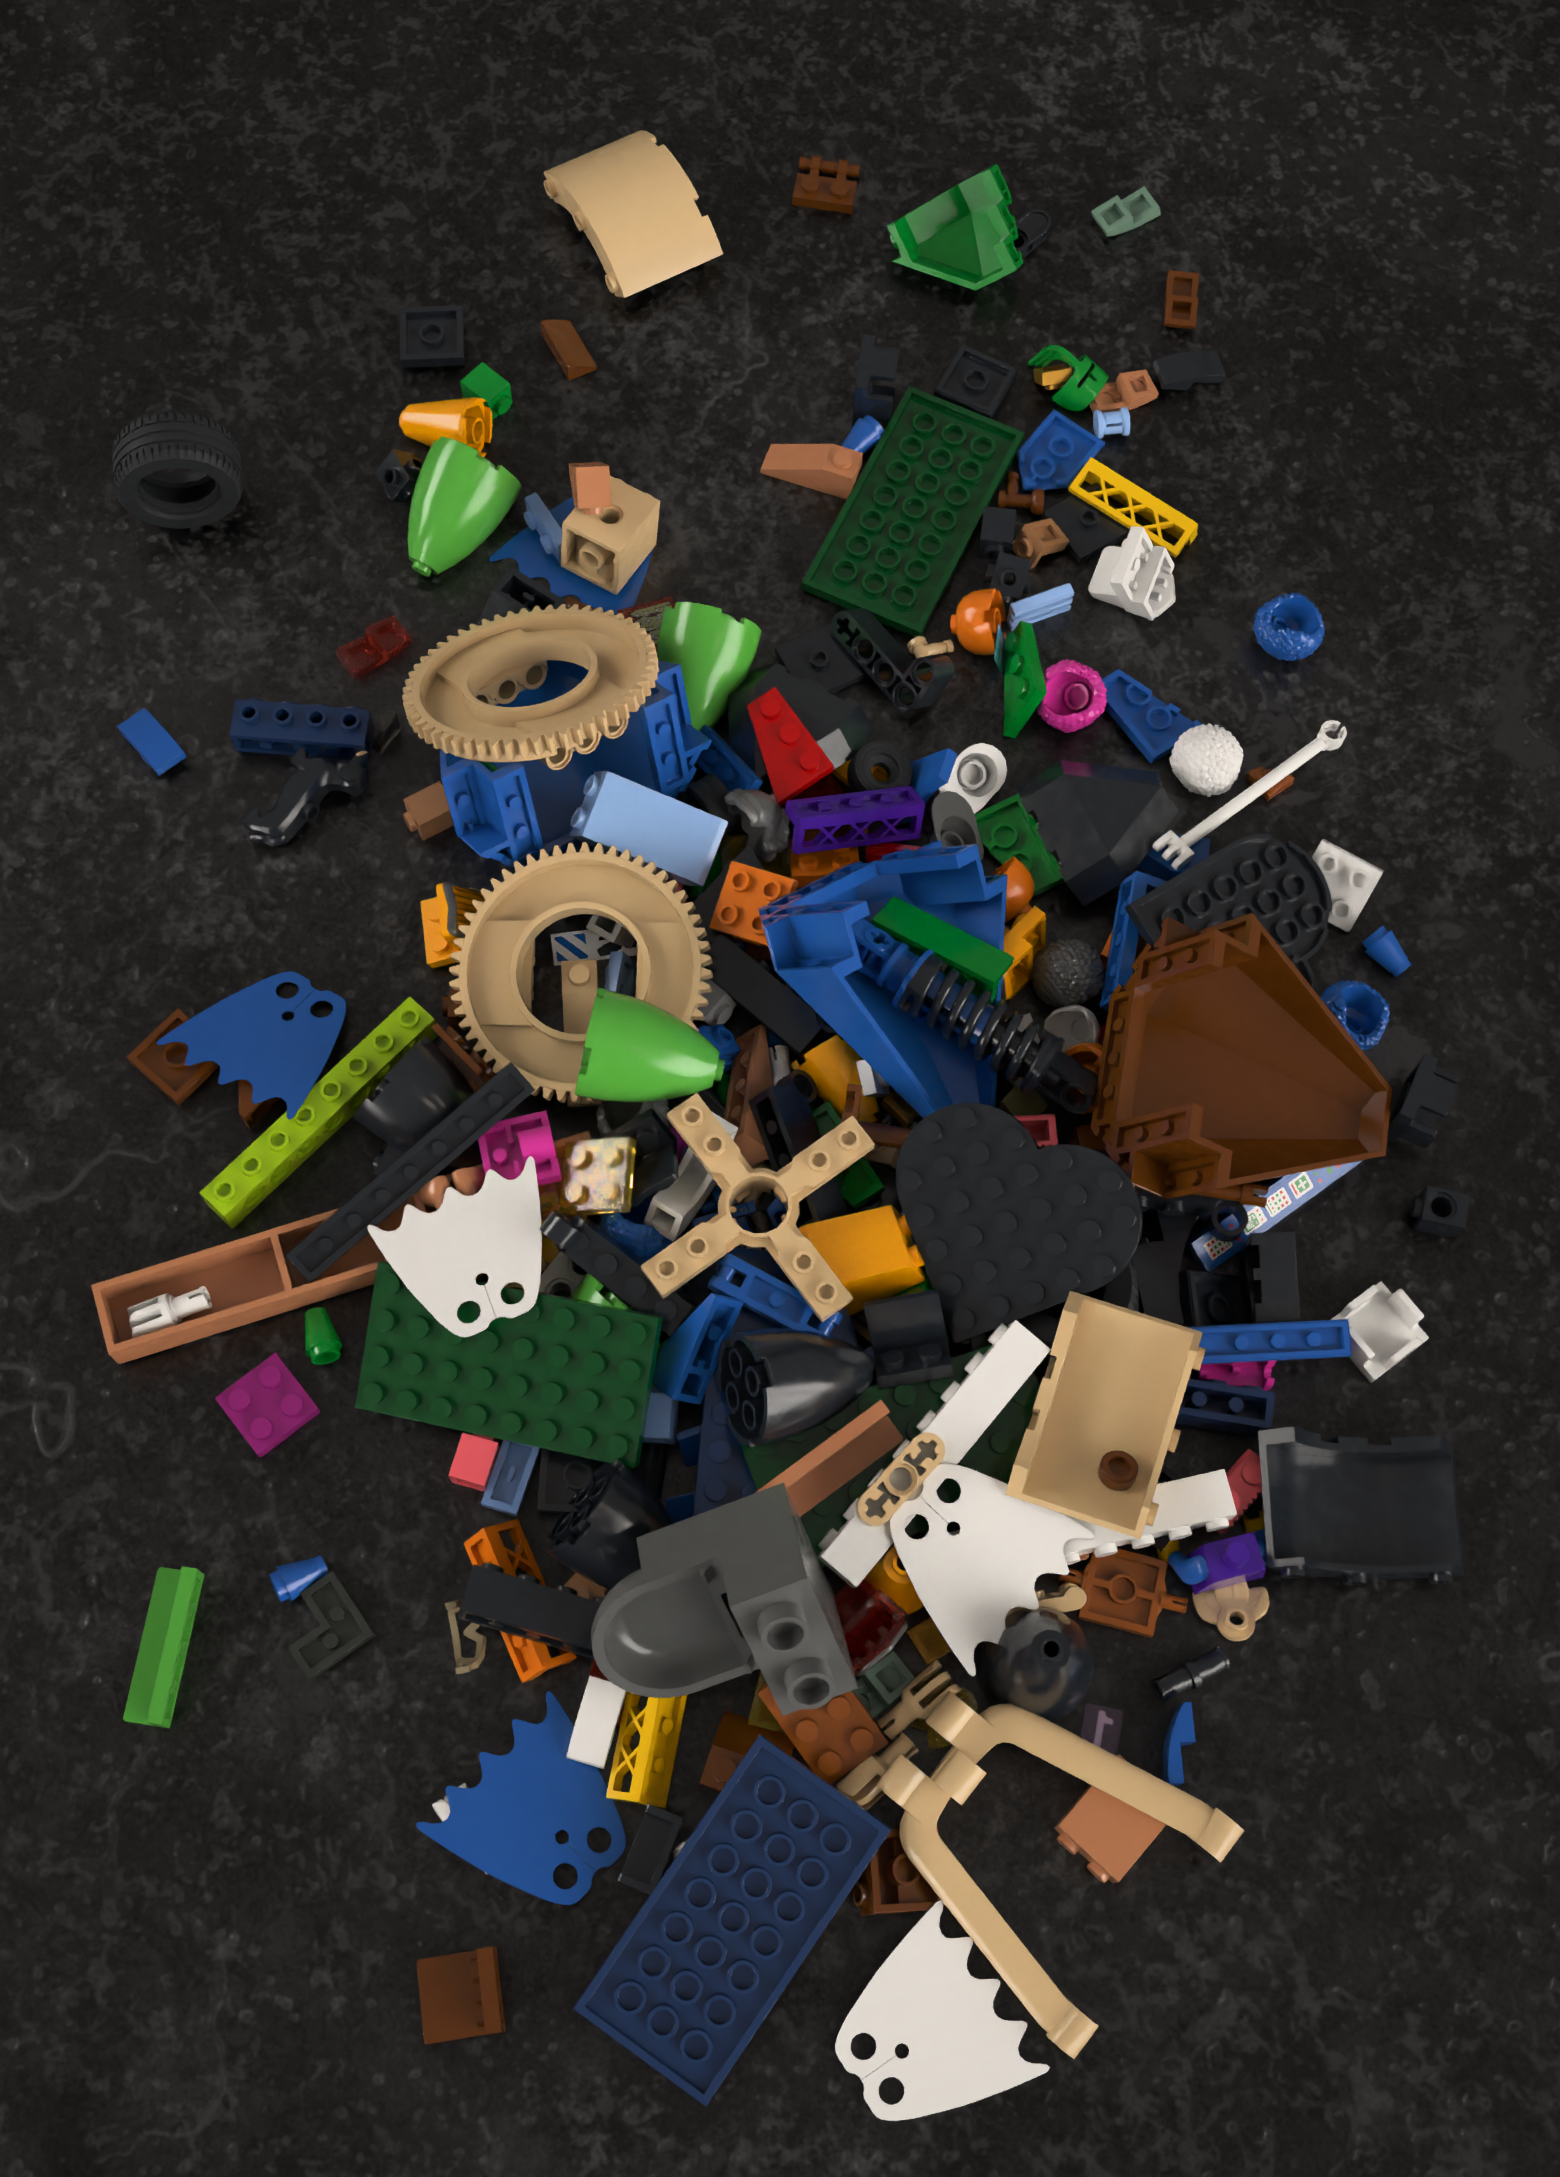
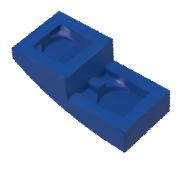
M145 708L117 726L122 736L139 752L142 759L159 776L187 757L175 740Z
M1183 1702L1176 1707L1164 1740L1161 1769L1162 1780L1172 1786H1179L1184 1783L1181 1746L1196 1742L1191 1702Z

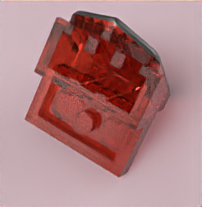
M865 1579L856 1588L846 1584L834 1596L855 1676L864 1675L885 1658L907 1630L908 1626L904 1620L907 1612L880 1589L877 1591Z

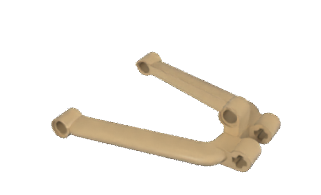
M949 1691L925 1721L953 1745L930 1776L926 1775L900 1753L876 1786L905 1809L900 1822L899 1835L901 1845L910 1861L1037 2023L1047 2031L1046 2036L1067 2055L1075 2059L1099 2025L1090 2020L1062 1994L939 1837L937 1821L950 1797L960 1805L964 1804L987 1774L976 1763L991 1748L1004 1742L1014 1744L1186 1834L1220 1863L1245 1830L1218 1808H1211L1203 1801L1035 1713L1013 1704H997L977 1714Z

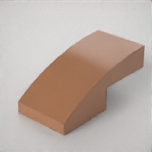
M1146 369L1119 373L1115 382L1105 383L1089 406L1093 414L1094 410L1112 412L1120 411L1121 407H1127L1128 410H1132L1156 399L1159 393Z

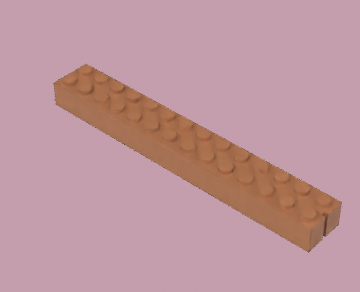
M589 1131L554 1141L562 1181L538 1186L541 1220L547 1219L553 1210L560 1212L570 1220H573L579 1214L589 1217L602 1213L604 1207L608 1206V1201L611 1199L601 1167H599L598 1158L592 1152V1140ZM483 1164L473 1166L484 1170ZM451 1174L444 1175L449 1179L451 1187L456 1190ZM418 1190L376 1227L388 1232L396 1230L401 1225L404 1208L407 1204L425 1213H432L437 1211L436 1207L424 1205ZM334 1209L92 1284L91 1287L108 1354L118 1364H122L373 1285L375 1283L378 1262L387 1260L370 1233H368L309 1283L285 1255L338 1210ZM201 1286H205L208 1290L211 1300L207 1302L212 1303V1308L182 1318L181 1324L136 1338L132 1337L130 1317L127 1312L128 1307L165 1293L175 1298L199 1289Z

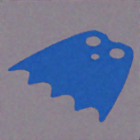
M573 497L550 510V513L561 529L562 523L575 508ZM529 526L497 550L489 558V561L493 562L505 558L514 559L518 563L519 572L530 579L535 577L547 579L550 584V592L558 597L574 595L581 602L591 605L596 609L602 607L603 612L613 610L614 615L622 613L625 619L629 618L630 615L628 614L631 613L642 587L652 551L617 595L561 567V563L559 564L553 553L547 554L544 550L537 530L532 531Z
M283 972L263 979L212 1005L159 1039L157 1045L171 1042L185 1043L188 1046L185 1060L186 1066L205 1061L217 1063L220 1067L218 1078L220 1085L235 1080H247L253 1087V1104L274 1097L282 1098L286 1102L287 1118L290 1120L296 1115L310 1093L331 1054L345 1018L346 1002L341 996L331 991H319L310 985L309 979L296 972ZM285 982L295 983L299 988L297 995L289 999L280 998L276 993V989ZM327 1001L332 1004L333 1011L326 1017L318 1018L311 1014L310 1008L315 1002ZM292 1012L294 1014L292 1020L285 1021L282 1019L283 1013Z
M547 1691V1716L544 1721L539 1724H533L513 1719L514 1746L511 1752L501 1756L481 1752L479 1754L482 1769L480 1783L473 1788L447 1786L445 1792L450 1807L448 1819L441 1823L418 1822L416 1827L452 1853L491 1876L543 1900L561 1905H571L578 1902L591 1888V1879L595 1871L602 1867L612 1866L622 1855L626 1847V1836L613 1799L606 1798L607 1786L598 1767L567 1759L566 1756L574 1725L555 1696L550 1691ZM593 1828H604L611 1835V1845L605 1852L597 1853L589 1848L587 1835ZM564 1830L568 1833L569 1839L565 1844H559L555 1840L557 1831ZM559 1864H571L577 1871V1882L570 1889H561L553 1881V1871Z

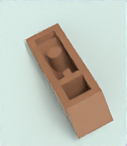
M771 444L760 473L847 500L861 474L863 453L835 444Z

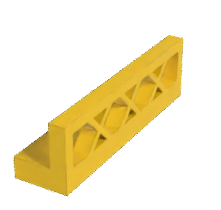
M1090 457L1069 486V492L1126 528L1131 529V526L1144 527L1152 544L1166 547L1169 555L1174 558L1178 556L1186 544L1190 546L1197 536L1198 523ZM1085 480L1091 485L1097 483L1102 490L1089 493L1080 486ZM1107 496L1125 505L1126 508H1112L1109 506ZM1134 513L1141 515L1153 524L1141 526L1136 523ZM1162 529L1179 539L1175 546L1162 538Z
M627 1691L606 1798L643 1805L648 1803L665 1809L687 1695L670 1698L648 1697L646 1707L640 1712L638 1709L640 1695ZM638 1730L640 1734L639 1746L632 1752L630 1747L631 1738ZM630 1770L633 1775L630 1791L622 1792L624 1775Z

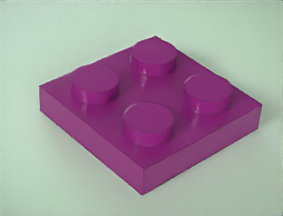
M276 1352L215 1397L216 1401L260 1458L321 1412Z

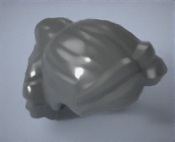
M740 788L725 795L724 800L727 804L728 812L732 815L739 814L741 816V827L747 833L745 839L746 847L750 844L759 860L772 862L776 858L777 853L788 848L790 819L785 814V809L780 807L774 798L760 790H742Z

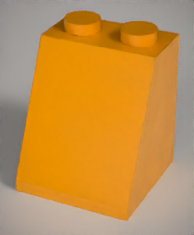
M892 1205L806 1224L798 1228L803 1236L810 1240L853 1297V1300L843 1307L846 1308L849 1316L863 1310L864 1303L867 1301L889 1298L926 1280L921 1267L925 1263L917 1245L913 1244L912 1232L905 1214L901 1215Z

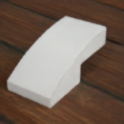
M589 1676L570 1740L567 1759L604 1769L627 1691L610 1681Z

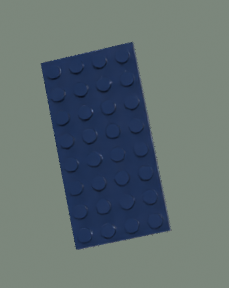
M759 1734L573 2009L704 2106H707L891 1831V1828L766 1737Z

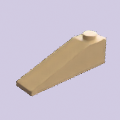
M596 959L561 961L564 1032L586 1034L599 988ZM571 1095L567 1097L568 1107L598 1106L602 1102V1100L595 1099L594 1103L590 1104L586 1097H581L580 1103L575 1104L572 1102Z

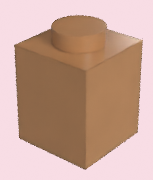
M440 781L403 799L407 811L402 814L410 831L414 832L417 830L423 841L454 826L444 787Z

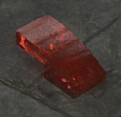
M392 615L366 627L365 636L338 647L336 657L355 680L381 666L401 652L412 642V637L396 617Z

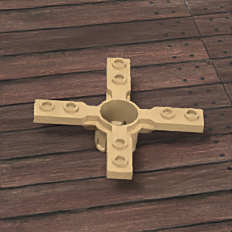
M697 1093L668 1112V1120L712 1176L722 1192L718 1200L719 1213L706 1223H700L641 1265V1270L661 1297L664 1299L738 1245L741 1247L746 1245L747 1249L762 1250V1247H765V1251H768L821 1322H824L850 1303L853 1297L810 1240L803 1236L797 1228L796 1222L799 1217V1202L874 1149L875 1143L853 1115L793 1157L792 1162L778 1172L766 1168L752 1169L742 1156L739 1147ZM753 1187H756V1192L764 1191L769 1194L771 1189L774 1190V1196L783 1203L787 1214L781 1216L783 1222L777 1228L767 1233H752L743 1230L738 1225L736 1219L731 1216V1214L737 1211L736 1207L732 1205L736 1202L740 1203L745 1197L751 1195L750 1192H752Z

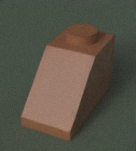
M602 462L569 463L574 506L578 509H583V514H603V508L611 507L609 465Z

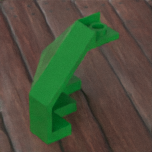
M995 164L964 180L887 225L891 242L900 254L892 262L975 291L1016 271L1023 264L1022 253L1016 250L1013 241L1019 237L1015 217L1010 214L1007 205L1012 203L1011 194L998 165Z

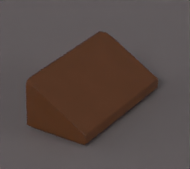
M570 320L540 321L541 334L569 381L597 370V365Z

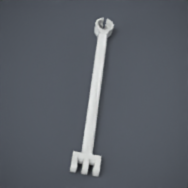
M1335 720L1324 722L1316 739L1179 838L1170 830L1156 840L1152 847L1159 852L1168 846L1169 848L1164 851L1162 857L1169 861L1178 855L1179 857L1173 861L1171 866L1176 871L1189 863L1195 854L1189 847L1320 751L1338 749L1347 735L1345 726L1332 739L1340 722Z

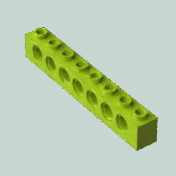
M408 997L313 1086L292 1119L288 1120L286 1111L199 1192L207 1205L232 1229L236 1227L357 1112L369 1095H374L373 1092L385 1079L387 1073L417 1042L420 1043L424 1037L432 1042L438 1036L431 1028L436 1023L435 1019L411 997Z

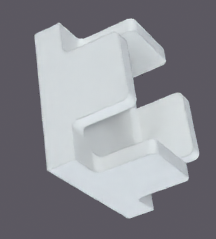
M1382 1281L1376 1286H1371L1331 1319H1348L1352 1356L1349 1358L1370 1383L1374 1382L1429 1339L1418 1325V1322L1424 1318V1314L1401 1288L1392 1294Z

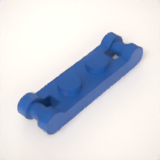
M729 1253L722 1257L720 1271L717 1276H712L707 1285L709 1289L720 1295L740 1299L744 1302L743 1306L785 1329L804 1330L829 1336L833 1327H838L843 1318L842 1314L836 1312L824 1322L820 1321L816 1329L807 1325L811 1315H817L797 1289ZM735 1273L745 1277L740 1288L730 1283Z

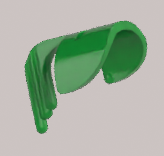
M1058 345L1045 347L1028 362L1030 367L1035 365L1045 368L1054 360H1062L1074 369L1073 375L1052 397L1053 401L1071 411H1081L1087 408L1109 378V375L1086 354L1077 359L1068 350ZM1087 372H1089L1090 374L1088 375V377L1085 379V381L1082 383V385L1078 388V387H1077L1078 383L1082 380V378L1084 377V375H1085Z

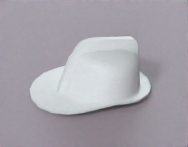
M985 743L973 744L963 750L956 758L948 783L939 788V793L946 791L956 792L966 799L972 807L974 814L981 810L1005 782L1007 766L1001 751L993 745Z

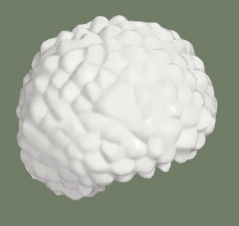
M1210 723L1207 725L1202 724L1188 729L1179 736V740L1175 742L1169 760L1173 773L1184 787L1195 794L1210 797L1211 795H1220L1227 792L1234 781L1237 780L1243 760V749L1231 732L1226 731L1224 727L1219 728V725L1215 724L1213 726Z

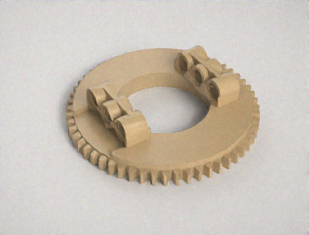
M551 604L544 610H541L539 606H535L531 612L521 608L519 614L508 611L506 617H501L498 614L494 615V621L482 619V625L480 626L470 624L469 631L459 629L457 630L459 636H447L448 643L438 642V649H429V656H421V663L414 664L415 671L408 673L410 679L405 680L406 687H403L404 695H402L409 725L412 726L414 733H418L420 739L424 738L426 744L433 743L435 749L440 748L444 753L482 762H520L537 759L552 770H560L569 763L572 752L577 751L580 754H589L596 749L602 735L615 739L624 733L630 718L629 712H637L638 708L646 702V696L651 695L650 688H655V680H658L659 663L654 641L651 640V635L646 633L645 628H640L638 622L633 623L632 618L624 619L622 613L614 615L613 610L603 613L602 607L592 611L591 605H587L579 610L578 604L573 605L569 609H566L565 604H561L557 609H553ZM547 660L575 663L589 671L583 681L575 688L550 701L523 707L495 706L499 703H511L515 700L518 693L525 689L533 690L540 687L546 679L548 670Z
M583 842L580 852L576 851L573 843H568L567 851L564 854L559 846L555 845L553 856L550 857L544 849H541L540 860L538 861L530 854L526 855L527 866L525 867L516 860L514 862V874L503 869V882L492 878L490 881L494 891L491 892L482 888L481 893L485 901L473 900L472 904L478 911L476 913L465 912L464 914L471 923L470 925H459L458 929L465 935V938L454 939L453 943L462 950L451 953V958L460 964L449 967V971L459 977L449 982L451 988L459 990V992L451 996V1000L454 1003L462 1004L454 1012L458 1017H466L459 1023V1026L463 1030H471L465 1038L470 1043L477 1042L473 1050L478 1055L485 1053L483 1060L488 1065L495 1063L492 1071L496 1074L509 1062H512L535 1089L531 1093L532 1096L536 1097L543 1089V1097L546 1100L550 1101L556 1093L560 1103H565L568 1095H571L572 1102L575 1104L580 1103L582 1096L575 1095L587 1033L570 1034L554 1030L540 1022L532 1014L535 938L546 927L562 918L579 914L603 916L619 923L632 934L638 943L636 998L671 1013L689 1024L696 1031L699 1030L692 1023L693 1020H704L705 1018L703 1013L698 1010V1007H707L709 1005L708 1000L701 996V994L712 991L711 986L703 982L713 978L712 971L703 968L713 963L711 956L703 954L711 949L709 942L700 941L707 936L705 928H696L703 921L699 914L691 915L696 909L693 902L684 903L688 898L687 893L684 890L676 892L679 887L677 881L674 879L666 883L668 879L667 872L662 870L655 875L657 870L655 863L650 862L644 867L645 860L641 855H638L631 862L632 855L627 849L618 857L616 846L612 845L605 854L601 843H597L594 851L591 852L587 842ZM586 1097L590 1104L594 1103L595 1099Z

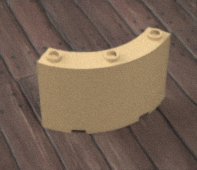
M643 130L544 171L546 177L544 187L548 196L572 214L577 228L585 232L607 274L605 275V282L608 289L615 296L623 298L723 255L708 215L701 216L695 203L699 196L681 165L664 144L657 146L655 144L656 137Z
M1070 1291L1050 1355L1057 1358L1050 1357L1045 1376L1042 1378L1033 1406L1032 1417L1013 1464L1005 1495L1141 1539L1145 1524L1153 1527L1159 1504L1152 1502L1166 1453L1167 1451L1174 1453L1181 1431L1174 1429L1191 1370L1200 1371L1206 1349L1199 1347L1203 1332ZM1110 1451H1124L1130 1454L1138 1464V1474L1135 1483L1127 1490L1116 1491L1109 1489L1099 1479L1098 1468L1100 1461Z

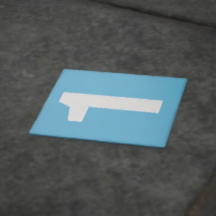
M998 625L994 660L1003 676L1004 644L1006 639Z

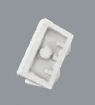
M1323 839L1312 859L1321 869L1330 890L1332 911L1329 912L1328 922L1349 932L1384 870Z

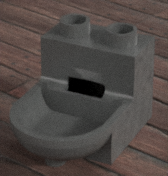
M784 1483L637 1537L641 1569L623 1578L608 1592L600 1604L592 1624V1651L598 1668L614 1685L640 1696L670 1698L688 1695L760 1669L784 1716L801 1709L819 1708L828 1703L833 1697L858 1688L833 1590Z

